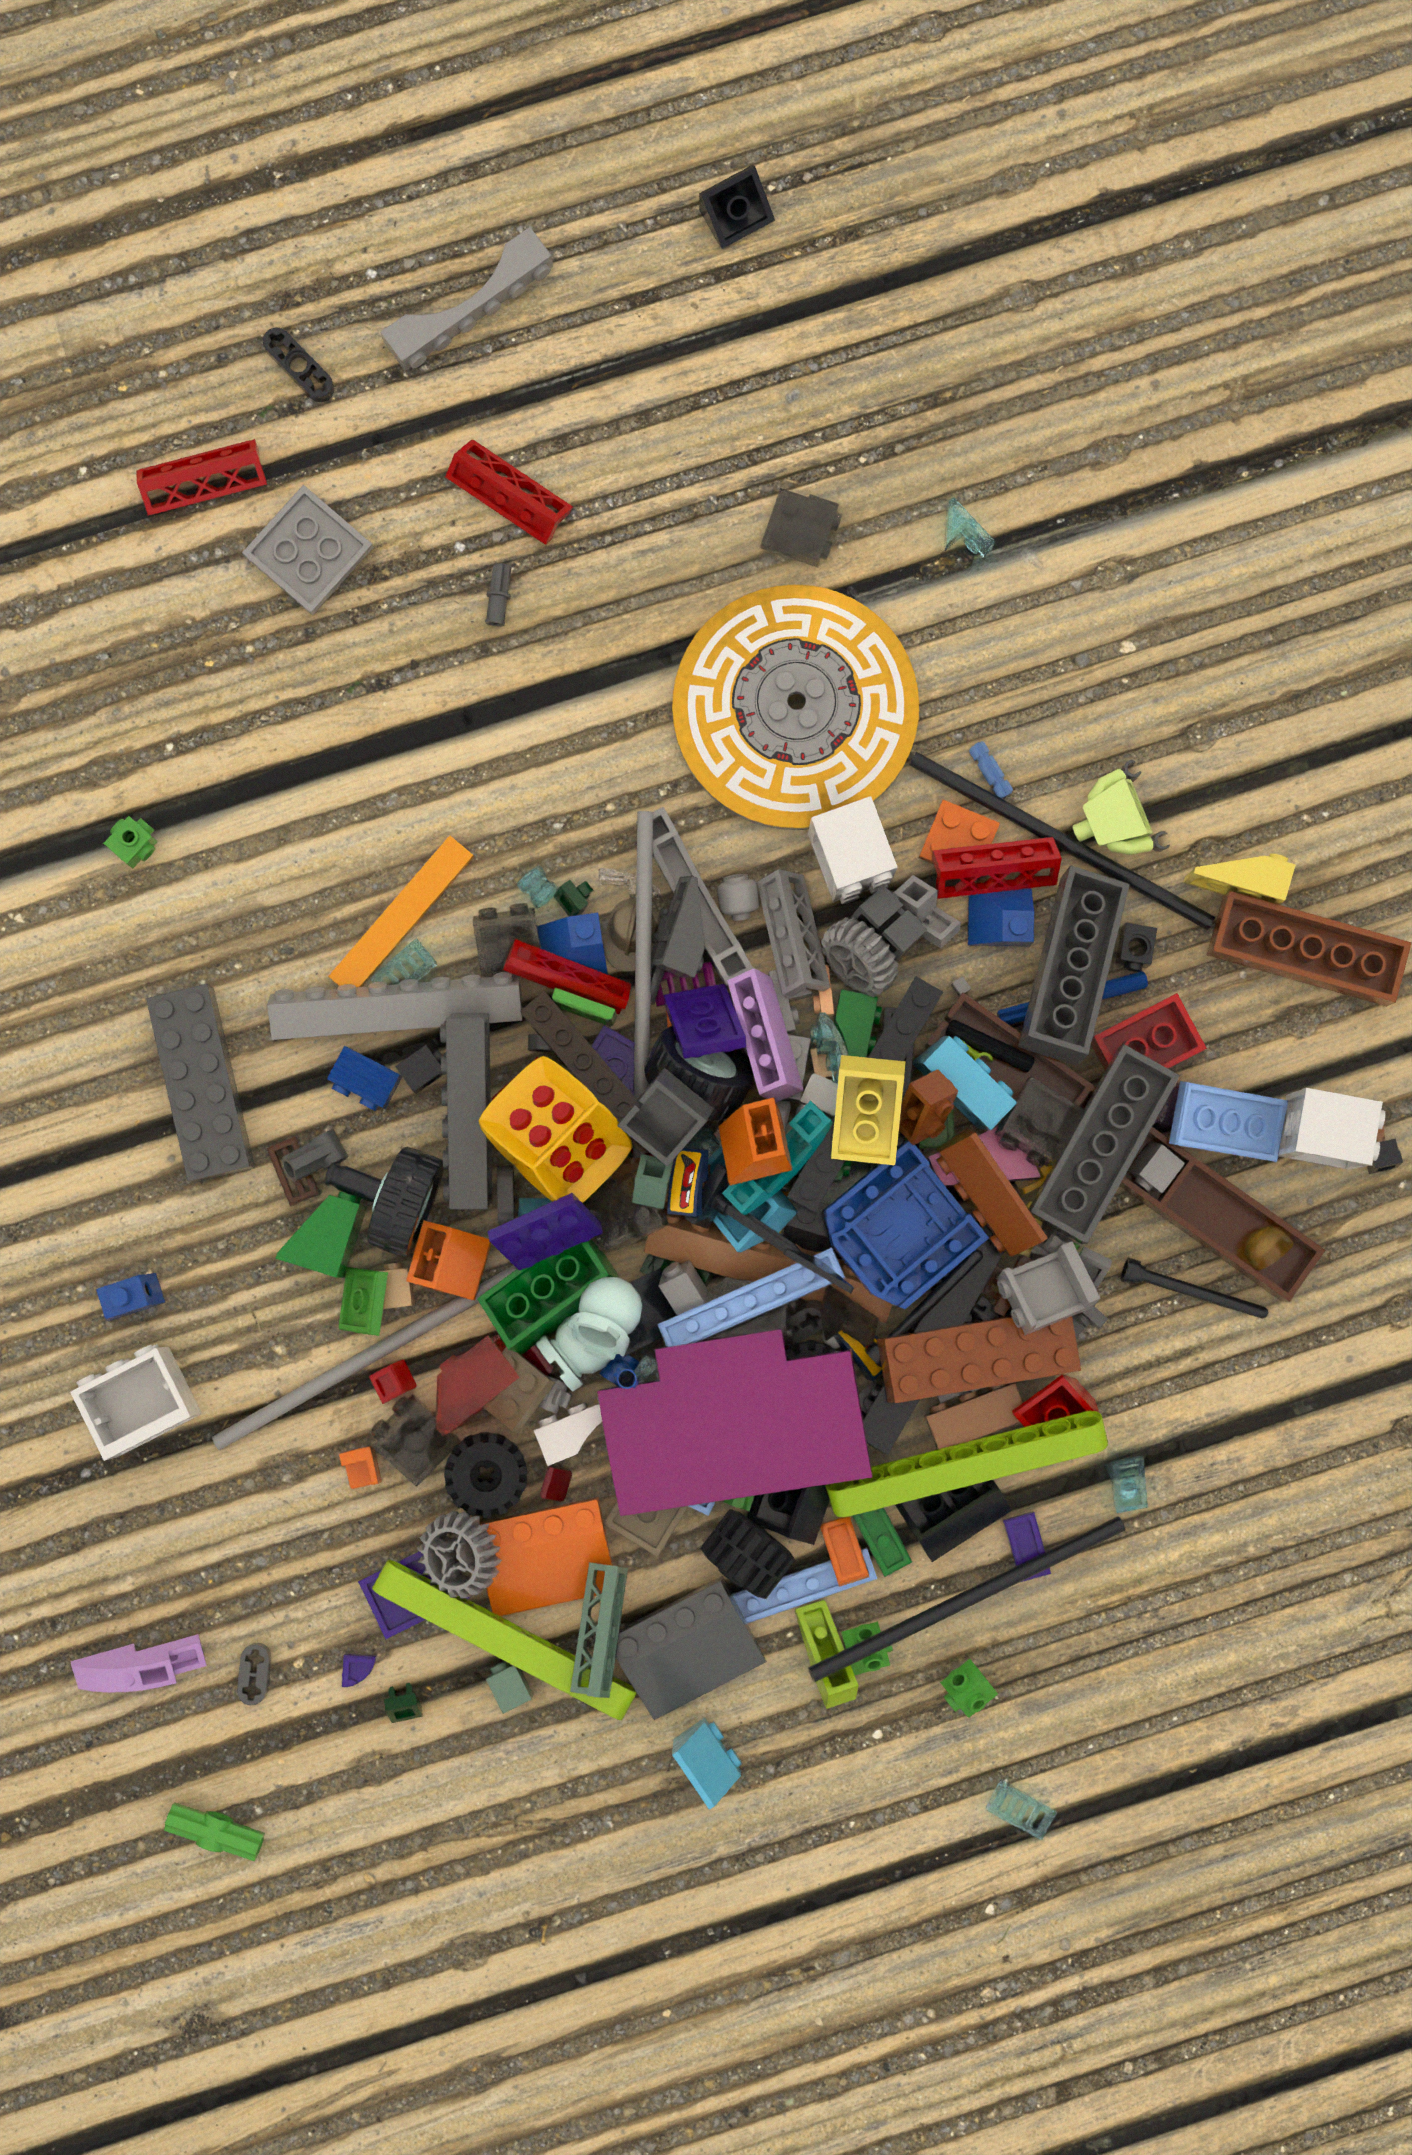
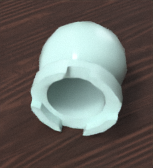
M603 1277L590 1283L581 1295L579 1313L572 1315L566 1326L568 1338L572 1342L577 1338L586 1345L584 1351L596 1357L614 1360L616 1354H620L623 1357L630 1342L628 1335L633 1332L640 1322L642 1302L639 1293L631 1283L620 1277Z
M569 1316L557 1328L555 1339H549L544 1335L536 1342V1346L549 1364L554 1360L561 1367L559 1370L561 1375L559 1377L573 1392L584 1385L580 1379L582 1374H594L605 1368L610 1360L585 1352L586 1345L577 1338L574 1342L570 1341L566 1334V1326L571 1318Z

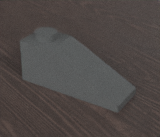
M684 876L679 878L651 960V966L681 978H695V975L699 973L703 966L704 958L702 955L705 949L697 877Z

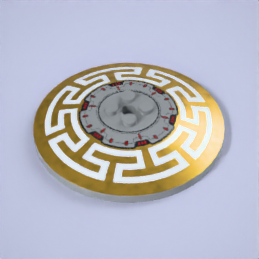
M810 585L774 586L749 593L731 602L711 617L697 632L686 649L676 675L672 703L673 724L679 749L690 772L699 785L721 806L743 819L765 827L782 830L809 829L811 817L870 796L873 802H875L896 780L908 759L916 737L919 720L918 686L913 667L903 645L891 628L868 607L842 593ZM793 694H799L805 699V705L799 710H794L788 705V698Z

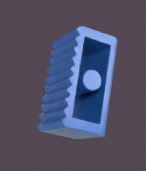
M344 1046L327 1079L334 1083L331 1089L347 1097L352 1092L362 1097L359 1102L360 1104L376 1111L378 1106L386 1110L402 1079V1075Z

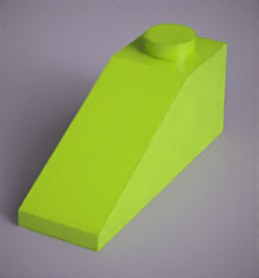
M825 1599L795 1609L811 1666L844 1650ZM851 1665L816 1682L826 1709L856 1699L859 1685Z

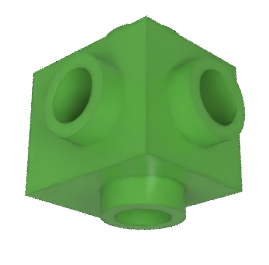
M128 816L125 820L120 819L110 831L112 835L103 844L133 869L141 860L146 861L156 849L154 845L158 841L151 836L155 830L143 819L140 818L136 822Z
M877 1621L842 1631L845 1648L847 1649L880 1633L881 1630ZM892 1645L852 1664L851 1667L854 1675L877 1671L880 1668L889 1666L890 1662L887 1652L893 1651Z
M968 1659L959 1668L951 1671L948 1677L940 1682L948 1692L944 1696L948 1704L955 1712L961 1709L968 1718L981 1711L990 1700L998 1695L971 1659Z

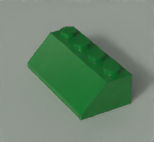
M590 1239L587 1242L566 1249L558 1255H553L537 1262L532 1267L524 1268L520 1271L516 1269L477 1298L508 1350L523 1355L527 1350L536 1345V1342L542 1336H549L557 1330L567 1317L579 1313L581 1295L590 1283L603 1277H619L606 1255Z

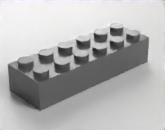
M1072 865L1062 875L1018 1044L1019 1048L1076 1066L1089 1055L1130 884Z
M203 984L146 998L187 1181L197 1183L255 1169L214 988L209 984Z
M452 1013L440 1026L441 1043H446V1052L441 1056V1074L447 1075V1084H445V1087H442L441 1099L442 1106H447L448 1115L442 1120L443 1138H448V1146H446V1150H443V1169H449V1177H447L443 1185L444 1201H449V1209H488L493 1200L492 1143L481 1130L478 1121L483 1111L491 1102L489 1013Z
M1125 1044L1118 1047L1028 1210L1033 1217L1081 1244H1087L1180 1075Z

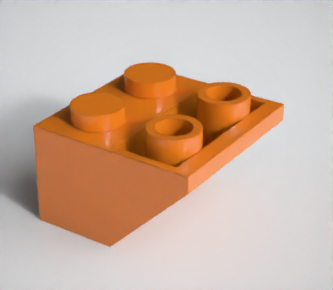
M774 1097L742 1105L718 1126L730 1186L792 1170L782 1115Z
M423 1220L406 1282L475 1301L491 1243L487 1238Z

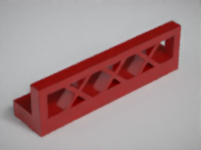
M255 439L136 470L137 485L148 516L267 485ZM254 464L258 477L245 480L237 474L241 467ZM216 473L228 477L226 484L218 488L207 482L211 475ZM191 481L199 486L195 494L188 496L177 490L181 483ZM161 489L169 493L165 502L152 505L148 491Z
M473 439L454 454L445 478L545 545L552 540L558 524L570 514L573 506ZM473 452L474 454L482 458V460H477L469 455V453ZM495 471H500V472L504 473L505 475H507L508 477H502V476H500L499 474H497ZM520 488H526L533 494H527ZM546 505L553 506L554 508L559 510V512L556 514L554 511L546 507Z
M1048 837L933 850L932 862L937 872L935 887L938 890L937 899L1057 885L1062 857L1054 838ZM1050 868L1049 875L1035 876L1041 869ZM1012 872L1021 873L1015 879H1005ZM981 876H991L984 883L974 882ZM946 880H961L955 886L945 887Z
M517 939L514 940L503 967L504 971L553 990L558 988L614 1008L618 1015L622 1009L625 1010L628 1004L631 983Z

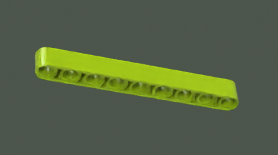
M1085 1411L871 1466L872 1478L826 1484V1490L834 1515L849 1517L1095 1454L1107 1448L1108 1439L1102 1415L1097 1411Z
M390 1559L386 1561L372 1587L377 1594L610 1717L623 1720L637 1694L633 1686L613 1676L610 1698H599L570 1692L575 1655L469 1599H461L460 1596L450 1598L448 1592L439 1591L438 1584L430 1585L431 1579ZM591 1666L582 1673L581 1687L588 1688Z

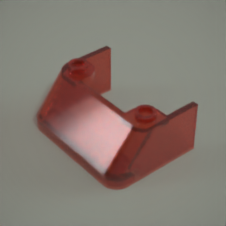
M498 1334L492 1339L489 1336L485 1337L465 1354L461 1353L457 1357L452 1355L438 1366L442 1372L437 1375L435 1428L442 1437L453 1433L483 1410V1406L520 1378L502 1354L506 1345Z

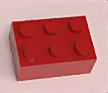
M1178 993L1093 1036L1091 1042L1105 1071L1118 1047L1123 1044L1168 1069L1207 1049Z

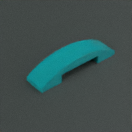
M811 1100L788 1123L792 1127L786 1134L792 1170L729 1185L722 1193L741 1214H748L777 1193L805 1165L824 1140L833 1122Z

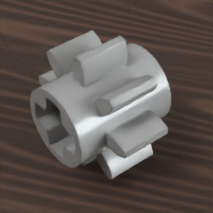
M548 1376L555 1384L538 1407L557 1414L560 1406L563 1408L568 1407L572 1394L566 1392L568 1386L564 1381Z

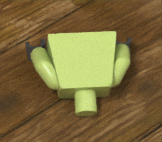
M1134 760L1127 761L1122 769H1117L1099 778L1088 794V802L1083 805L1087 819L1073 825L1074 833L1079 842L1095 836L1099 846H1107L1111 852L1128 855L1149 852L1152 849L1160 852L1170 847V845L1161 846L1158 843V837L1167 835L1165 831L1158 832L1151 837L1149 836L1153 834V831L1132 783L1140 776L1141 771L1136 774L1128 771V768L1135 763Z

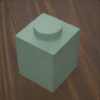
M641 1154L635 1177L632 1203L664 1209L673 1161L667 1167L656 1157Z
M502 1661L490 1668L492 1673L487 1676L486 1681L503 1714L532 1699L534 1694L521 1669L506 1661Z

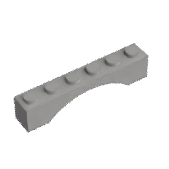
M527 228L505 244L502 257L493 275L470 299L456 307L439 313L425 315L405 314L380 332L384 344L404 371L411 367H419L426 361V356L435 350L441 351L451 343L453 337L460 332L466 333L476 325V321L484 315L490 316L497 312L501 307V303L508 298L520 296L525 291L526 286L535 279L536 281L544 279L553 267L552 255L532 228Z
M662 807L653 812V858L673 894L680 877L694 876L698 878L704 950L723 984L728 989L727 980L753 969L712 899L666 810Z

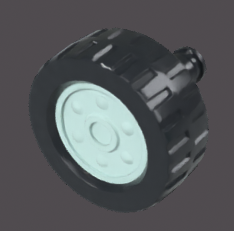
M672 1026L664 1029L658 1036L644 1065L645 1077L649 1085L665 1068L714 1108L708 1118L710 1120L729 1118L738 1110L754 1079L751 1064L739 1049L730 1052L723 1051L707 1054L698 1058L684 1059Z
M403 1147L383 1179L348 1166H340L337 1162H332L327 1170L324 1183L326 1186H334L337 1190L373 1203V1214L367 1234L368 1243L389 1253L408 1257L417 1244L423 1220H428L444 1172L443 1160L420 1150Z

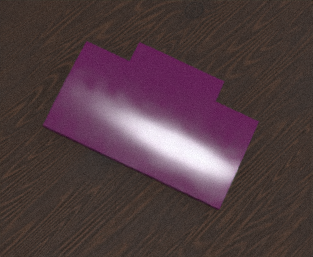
M782 1329L655 1349L660 1380L638 1383L634 1389L633 1387L624 1389L618 1386L597 1391L620 1516L873 1477L851 1349L787 1359Z

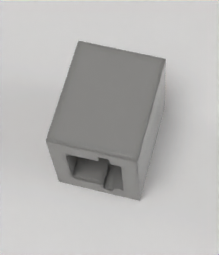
M963 976L951 984L958 996L962 993L966 994L971 990Z

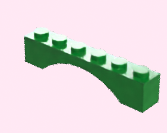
M841 989L833 1025L841 1038L846 1056L866 1057L867 1054L870 1055L876 1042V1037L871 1036L873 1024L879 1025L882 1007L877 1006V996L873 998L867 994ZM845 1160L833 1182L840 1184L843 1176H849L852 1161Z

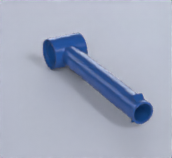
M616 1354L614 1360H610L599 1374L624 1389L633 1387L634 1389L639 1383L634 1371L640 1362L629 1354L623 1357L620 1354Z

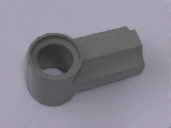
M334 1129L315 1137L308 1145L283 1156L281 1161L287 1177L296 1182L322 1168L327 1170L332 1162L339 1164L349 1156Z

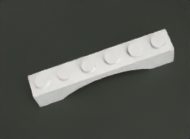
M658 1372L655 1375L657 1377V1380H660ZM644 1379L639 1380V1383L645 1382ZM584 1402L567 1409L569 1416L558 1420L555 1414L538 1421L540 1427L535 1429L534 1433L547 1466L578 1454L586 1438L602 1422L599 1403L587 1408Z

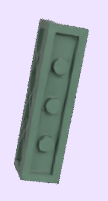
M589 1563L570 1692L599 1698H610L628 1568ZM597 1570L605 1571L602 1593L595 1584ZM601 1601L598 1624H596L591 1617L592 1607ZM596 1634L592 1658L586 1649L587 1640ZM591 1666L588 1688L581 1687L582 1673Z

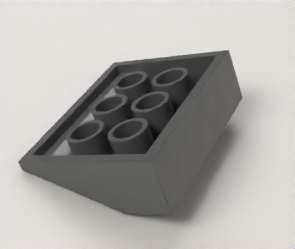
M723 1576L619 1629L616 1658L654 1720L767 1662Z

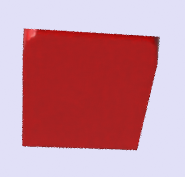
M403 1359L369 1376L382 1404L417 1387Z

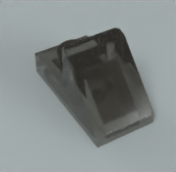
M828 1285L825 1289L820 1309L825 1340L828 1341L842 1330L865 1347L874 1341L879 1318L833 1286Z

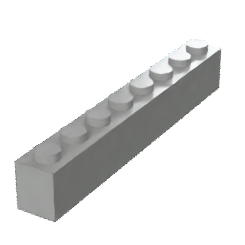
M500 972L493 977L484 978L473 974L458 980H450L448 977H437L432 979L431 982L419 983L418 980L408 979L394 985H387L386 982H374L369 984L368 987H356L353 984L338 986L337 989L324 990L323 987H311L304 992L282 989L274 994H270L267 1003L272 1040L440 1027L452 1013H489V1023L522 1021L523 1017L520 1012L523 1009L520 976L512 975L509 972Z

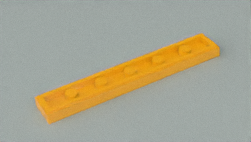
M449 836L328 977L339 986L353 984L356 987H362L474 858V855L453 837Z

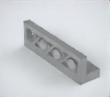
M778 869L758 881L757 886L782 995L792 997L806 988L825 991L830 988L804 875ZM790 883L795 884L797 895L791 889ZM796 910L801 914L803 922L798 918ZM803 938L809 944L810 951L805 947ZM809 966L816 973L817 979H812Z

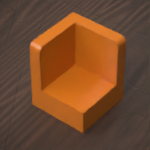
M374 1445L339 1454L341 1466L346 1467L351 1489L382 1482Z

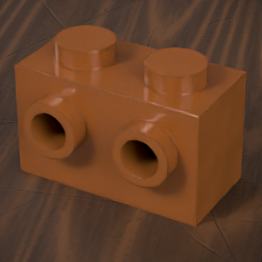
M938 1069L911 1082L903 1098L899 1131L912 1145L929 1137L935 1138L940 1135L945 1129L944 1123L948 1114L954 1108L953 1103L958 1090Z

